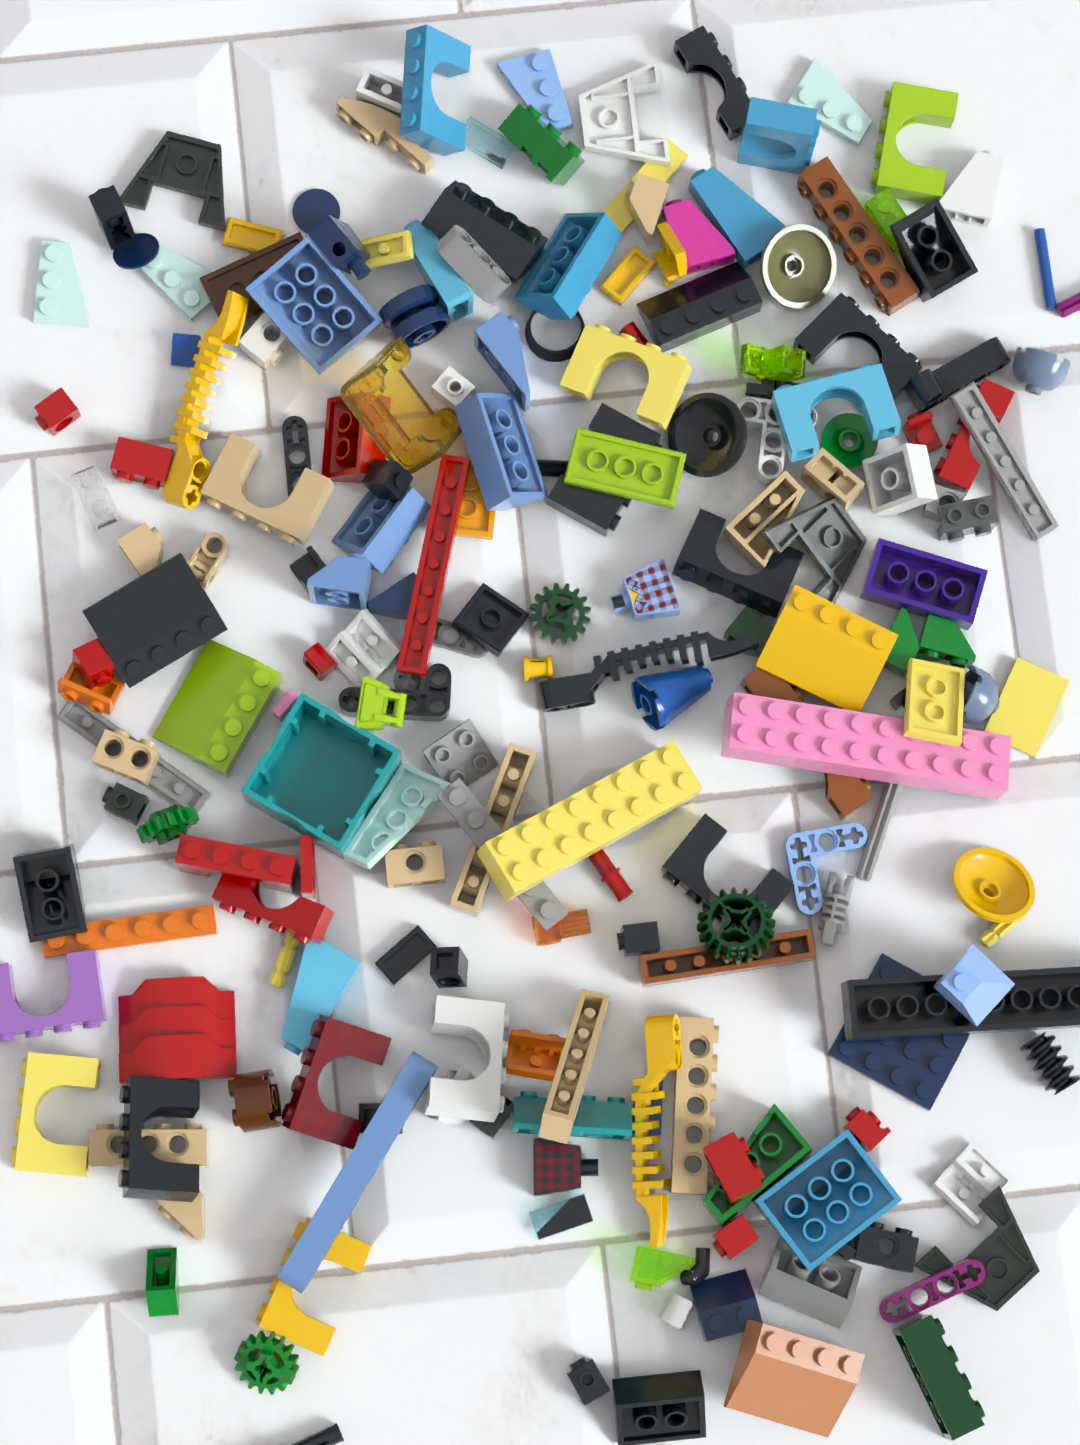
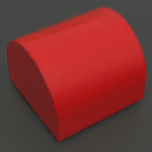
M320 643L314 644L304 652L303 663L319 681L324 680L338 666V663Z

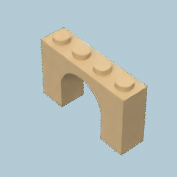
M231 433L200 491L206 499L205 503L217 510H221L222 507L230 510V515L242 522L249 519L256 523V528L270 534L271 530L281 534L279 538L286 543L295 545L298 542L305 545L335 485L330 478L305 467L293 492L286 501L271 508L255 506L248 501L245 486L261 450L255 443Z

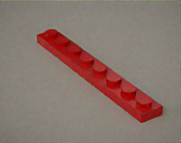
M442 454L396 669L399 673L426 677L471 463L470 458L449 454Z

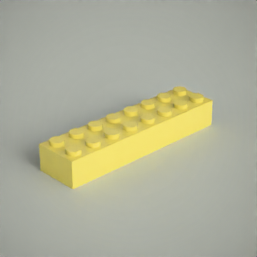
M673 740L488 840L476 853L507 902L692 800L703 788Z

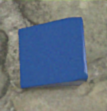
M173 333L171 366L194 368L195 361H193L195 354L199 353L200 348L197 345L199 340L202 341L201 336Z

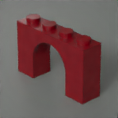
M320 1014L319 1019H315L310 1030V1035L312 1036L310 1045L302 1053L301 1064L303 1065L300 1074L296 1075L292 1082L291 1092H293L291 1101L284 1106L281 1119L284 1120L282 1126L353 1150L363 1122L356 1118L331 1111L322 1103L318 1093L320 1073L330 1061L341 1056H353L382 1066L392 1038Z

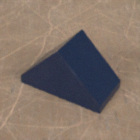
M414 572L368 601L367 609L369 612L407 620L416 574Z

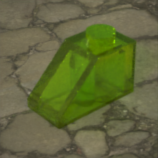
M637 1245L629 1281L635 1282L634 1288L652 1291V1286L660 1287L692 1266L695 1258Z

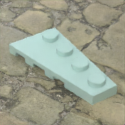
M402 762L343 852L345 859L370 870L440 802L437 795L451 785V783Z

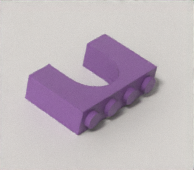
M93 949L66 954L70 981L69 995L59 1010L46 1016L30 1015L20 1007L15 993L12 965L9 963L0 964V1043L13 1041V1035L25 1034V1038L43 1036L42 1031L54 1029V1033L58 1034L72 1031L71 1026L83 1025V1029L101 1027L100 1022L107 1021L98 952Z

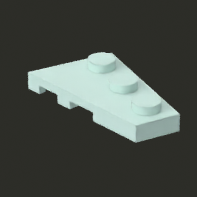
M41 241L33 317L35 324L90 328L69 242Z
M160 246L158 255L153 261L139 268L192 322L211 305L199 279L212 271Z

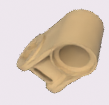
M217 532L206 534L195 552L187 560L188 565L198 581L202 583L204 589H207L212 584L221 565L229 554V546L225 538ZM214 541L222 543L223 547L218 553H210L208 551L209 545Z

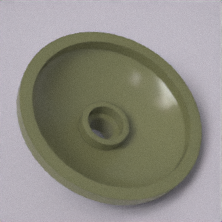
M806 224L788 225L773 234L764 247L760 261V274L766 291L776 302L790 308H806L818 303L829 292L834 282L837 268L836 255L830 240L819 229ZM789 261H790L791 264H792V267H791L790 270H788V268H787V264H788Z

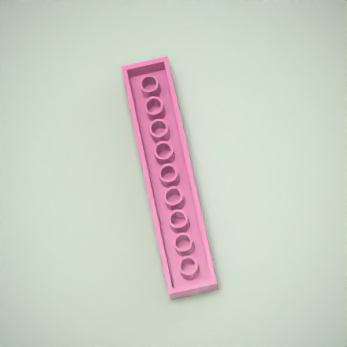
M733 692L725 704L721 757L998 799L1008 791L1011 736L963 728L962 743L959 747L904 737V719Z

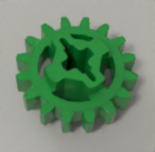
M172 805L150 814L149 821L139 826L136 831L142 844L151 843L156 840L159 845H163L172 840L179 839L181 834L187 835V829L191 825L197 824V821L200 819L194 806H186L180 809L178 805Z
M263 1330L259 1331L257 1337L249 1334L246 1341L241 1342L234 1357V1360L237 1361L234 1368L235 1371H242L239 1380H248L249 1389L257 1386L259 1394H262L264 1389H268L271 1395H274L277 1388L282 1392L285 1391L287 1385L293 1383L295 1375L299 1370V1365L296 1364L299 1355L291 1354L294 1345L286 1346L284 1344L286 1337L282 1336L278 1340L275 1338V1332L273 1331L269 1337L265 1336Z

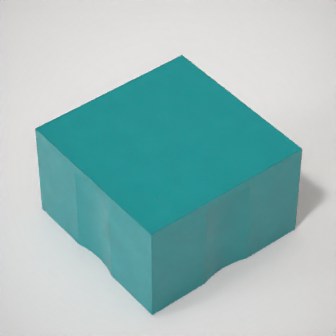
M301 692L280 726L276 740L261 757L242 788L241 793L245 802L299 834L310 835L313 842L344 859L343 852L402 764L401 750L372 733L349 724L336 712Z

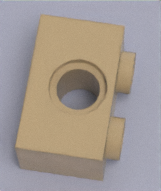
M436 841L418 843L419 847L407 848V844H395L385 854L388 888L445 883L442 845H436ZM418 857L423 861V865L419 870H410L406 866L408 859Z

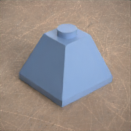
M971 944L933 987L977 1027L1015 983L978 948Z

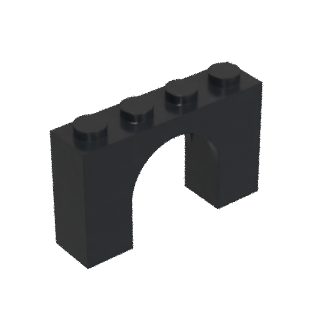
M840 293L795 338L793 347L813 365L832 345L840 340L856 338L867 342L878 355L879 363L882 364L893 400H895L905 390L909 380L921 372L923 367L920 365L919 359L911 352L906 353L900 347V342L895 336L890 333L886 334L880 329L878 321L871 315L866 316L852 297H846L843 293Z
M604 403L601 404L588 427L589 431L662 448V445L659 444L661 434ZM561 474L547 497V505L605 537L609 530L614 532L622 518L618 515L623 506L628 508L632 500L564 484L565 476Z
M700 508L678 556L672 574L684 581H690L704 587L710 592L727 597L735 603L747 605L763 615L777 618L804 553L787 546L780 554L773 553L768 566L763 571L753 575L735 573L726 568L716 554V544L726 519Z
M706 813L661 868V871L664 873L662 877L672 886L680 885L687 891L685 896L696 905H699L700 902L702 904L704 902L710 903L709 899L712 894L720 898L710 890L705 881L704 864L707 857L728 832ZM772 868L757 888L748 896L751 897L752 894L757 892V902L766 900V909H772L774 913L795 885L776 869ZM718 915L714 920L721 923L722 918ZM756 919L752 920L749 926L750 934L753 937L760 929ZM731 924V927L735 928V926L737 928L741 927L740 924Z
M130 1076L126 1084L121 1086L119 1096L120 1103H124V1113H121L119 1119V1130L124 1131L123 1141L119 1145V1159H123V1169H120L118 1176V1186L123 1188V1198L193 1202L199 1194V1164L172 1163L157 1159L146 1149L142 1140L141 1130L143 1123L154 1117L194 1118L200 1109V1081Z

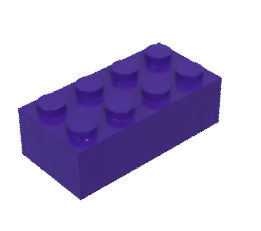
M879 538L872 553L860 599L897 610L903 607L907 609L908 613L924 618L931 614L955 621L959 628L969 630L975 619L988 570Z

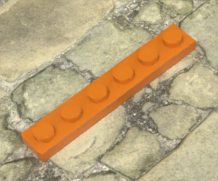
M214 905L86 922L87 932L42 940L44 958L66 956L67 953L93 949L102 951L218 935Z

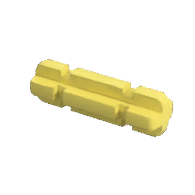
M1027 912L1025 916H1023L1021 919L1017 921H1022L1029 914V912ZM1017 921L1010 923L995 922L990 926V930L987 929L979 936L980 942L986 948H990L997 942V938H1002L1018 924Z
M291 932L286 934L284 939L285 946L281 947L274 966L275 972L271 973L269 984L278 988L284 987L287 979L286 973L289 974L297 953L295 950L299 948L301 943L293 939L294 934Z

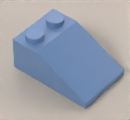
M500 311L475 329V348L509 392L515 394L517 402L526 411L530 405V388L518 332L520 328L512 316L506 317L503 311Z

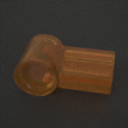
M587 909L570 911L568 915L547 932H545L534 917H531L536 946L561 942L562 939L591 934Z

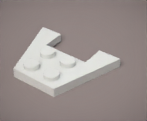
M658 61L579 95L585 151L670 167L667 138L639 140L634 93L660 91L661 89Z

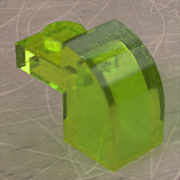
M749 343L741 345L739 373L755 376L756 381L759 382L762 381V378L785 382L799 380L805 377L806 350L784 344L772 349Z

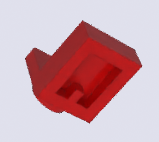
M918 411L907 417V421L902 428L910 444L926 445L928 453L940 449L943 444L931 421L933 418L932 412L929 411L923 414L922 411Z

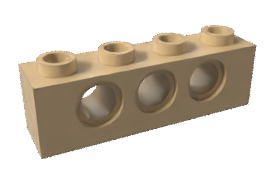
M97 1124V1130H89L88 1165L123 1166V1159H119V1153L114 1152L112 1144L116 1138L123 1137L124 1131L114 1129V1124ZM144 1124L142 1125V1140L147 1137H154L157 1142L156 1149L151 1152L157 1159L172 1163L209 1166V1130L202 1129V1124H185V1129H173V1124H155V1129H144ZM176 1137H183L186 1141V1148L181 1153H174L171 1149V1142Z

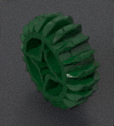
M733 887L731 888V894H727L722 889L719 893L720 898L712 894L709 899L710 903H703V912L698 913L697 920L700 923L697 924L696 929L701 933L699 935L700 943H706V952L714 950L713 957L715 960L723 955L726 964L729 963L730 958H735L736 964L739 965L741 964V958L745 957L750 963L753 959L752 953L760 957L763 954L762 948L768 949L770 947L769 940H772L775 934L772 930L775 928V920L771 919L773 917L772 909H766V900L757 902V892L750 897L747 896L748 890L746 888L742 890V894L736 893V888ZM719 915L722 918L721 922L723 925L720 927V931L716 933L712 923ZM756 919L760 929L753 937L750 934L749 926L752 920ZM731 924H740L741 927L737 928L735 926V928L731 927Z

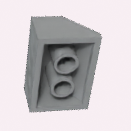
M779 1237L763 1275L758 1294L840 1329L852 1306L862 1267L832 1254L808 1272Z

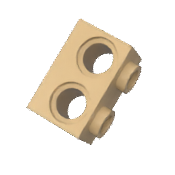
M823 447L818 451V456H814L804 466L800 478L825 500L830 497H836L845 510L861 496L865 485L861 479Z
M114 728L113 732L105 729L91 761L93 764L148 786L161 756L159 751L155 749L157 745L145 739H140L139 742L129 739L130 734L118 728ZM111 744H120L122 748L118 755H107V748ZM139 754L148 756V762L142 767L133 765L134 758Z

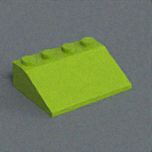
M209 640L206 642L152 737L228 778L283 681L282 674L256 659Z

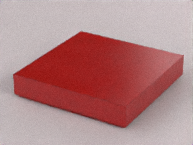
M300 835L301 894L307 899L314 900V842L310 835Z

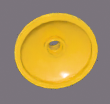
M989 847L974 848L961 855L954 865L952 872L954 890L960 901L977 916L992 922L1010 923L1021 919L1032 907L1035 899L1033 880L1026 868L1008 853Z

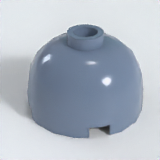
M1017 347L1012 369L1017 381L1026 386V392L1041 395L1042 391H1052L1061 385L1066 378L1071 362L1064 358L1063 363L1056 361L1058 355L1043 350L1027 347L1024 353L1021 347Z
M968 665L966 668L969 671L965 674L963 722L972 724L979 723L990 714H994L998 709L1000 700L998 698V686L993 677L981 668Z

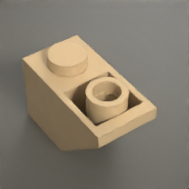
M199 1191L193 1202L156 1200L161 1204L158 1210L169 1221L175 1218L183 1225L179 1230L189 1240L193 1241L197 1238L199 1241H202L205 1238V1197L202 1192Z

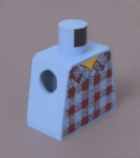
M661 559L625 577L622 582L624 593L610 597L614 612L630 608L634 621L676 616L681 611L665 559Z

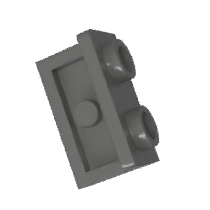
M992 495L940 505L938 507L941 522L937 529L939 541L947 539L949 543L963 540L965 535L974 533L975 537L991 534V530H994L999 523Z

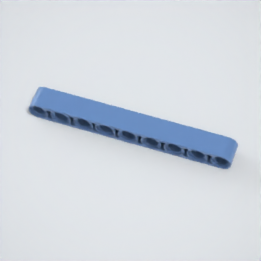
M414 1051L411 1053L276 1279L301 1294L304 1292L425 1091L430 1078L434 1076L438 1069L436 1064Z

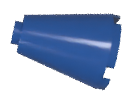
M695 665L639 676L631 683V691L637 710L643 708L647 715L642 719L651 729L657 731L667 726L707 694L712 688L713 677L707 668Z

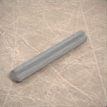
M885 783L856 872V877L860 880L870 881L901 788L900 784Z

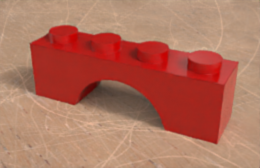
M984 378L981 385L976 386L996 420L1000 423L1015 392ZM959 416L956 424L961 425L957 435L951 434L945 446L946 449H949V453L946 459L940 457L934 473L938 474L934 483L965 493L966 496L981 465L971 453L969 446L970 433Z
M222 873L211 897L220 903L219 909L233 915L236 910L244 913V919L259 925L260 921L269 923L268 928L282 935H284L285 931L294 934L293 939L309 945L310 941L321 944L334 915V912L328 907L302 896L287 907L280 909L267 908L260 897V882Z

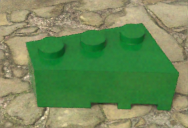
M519 103L498 129L518 150L523 151L530 158V162L534 166H539L547 174L546 178L550 182L564 186L585 162L580 156L582 151L573 142H564L560 138L562 132L552 123L546 125L540 119L542 114L533 105L529 104L527 107Z

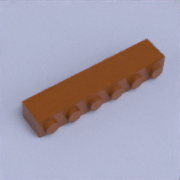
M805 929L774 934V938L769 940L770 947L768 949L762 948V956L758 957L752 953L753 959L750 963L743 957L739 965L736 964L735 958H730L729 963L726 964L723 955L715 960L713 957L714 950L706 952L705 945L640 955L638 964L642 988L813 961L816 958L812 930Z

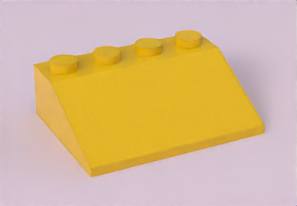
M795 584L755 667L840 709L861 712L899 635Z

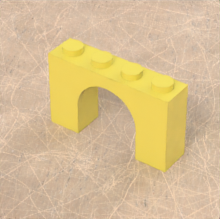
M586 324L559 384L564 392L590 402L602 373L610 364L622 359L637 360L648 368L649 381L635 414L640 421L666 430L692 371L687 358L676 352H672L671 355L663 353L660 347L647 342L646 345L639 344L634 337L625 333H621L620 336L610 333L611 330L604 325L595 324L594 327Z
M28 1052V1059H23L21 1076H25L24 1088H20L18 1093V1105H22L21 1117H16L14 1134L18 1135L17 1146H13L11 1151V1164H15L14 1170L88 1177L89 1147L56 1144L46 1139L38 1127L37 1110L42 1099L49 1092L57 1088L74 1087L98 1090L102 1062L100 1059Z

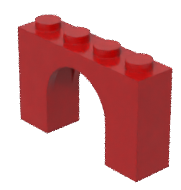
M184 834L180 836L175 863L181 872L209 877L210 872L230 874L261 882L268 889L293 894L299 870L296 856Z

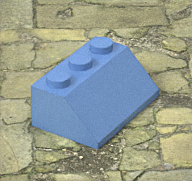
M411 486L408 487L401 501L378 499L369 490L332 539V542L348 554L357 553L364 555L365 559L370 560L371 569L383 574L386 568L392 564L393 559L401 548L409 541L410 536L418 525L423 522L431 505Z
M349 553L348 556L341 555L308 578L307 587L311 603L358 611L367 609L372 584L370 560L365 559L364 555Z

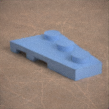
M550 49L497 63V68L505 75L515 93L521 97L527 107L531 104L542 114L540 119L546 125L552 123L560 131L573 128Z

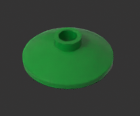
M844 413L832 418L825 426L821 440L822 447L846 468L862 466V460L872 457L878 444V440L871 441L864 417L854 413ZM850 439L853 442V446L846 447L843 441Z

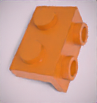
M73 663L70 664L64 678L60 677L58 681V693L65 700L70 702L78 701L87 705L91 711L98 714L103 712L111 715L125 688V682L113 678L103 687L96 686L88 689Z
M526 1029L511 1030L505 1063L506 1074L553 1082L566 1038L556 1034L532 1033Z

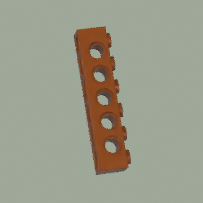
M828 156L802 171L797 180V189L804 199L808 198L813 205L812 211L819 221L823 220L828 227L827 232L831 240L835 244L839 243L844 250L843 256L850 266L854 265L859 272L858 277L865 288H870L873 292L877 307L881 311L885 310L888 316L916 300L920 292L919 288ZM827 189L831 192L832 196L823 197L818 191ZM842 211L846 214L847 218L843 220L835 217L834 212ZM853 233L859 234L862 237V241L854 242L850 239L849 235ZM873 256L877 259L878 263L869 264L864 257ZM880 279H890L893 282V286H883Z

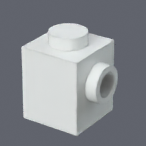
M448 366L431 386V393L456 413L454 406L475 394V386L452 367Z

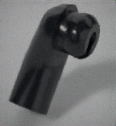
M696 1247L695 1265L690 1270H682L680 1274V1281L683 1285H689L690 1287L698 1286L708 1276L710 1271V1248Z

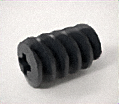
M1045 1031L1022 1045L1020 1050L1031 1051L1026 1060H1037L1032 1070H1043L1042 1075L1038 1078L1039 1081L1049 1080L1050 1082L1045 1087V1091L1055 1090L1056 1093L1054 1095L1079 1081L1080 1075H1069L1073 1071L1074 1066L1063 1065L1068 1056H1057L1062 1046H1051L1056 1037L1055 1035L1045 1036L1044 1034L1047 1032Z

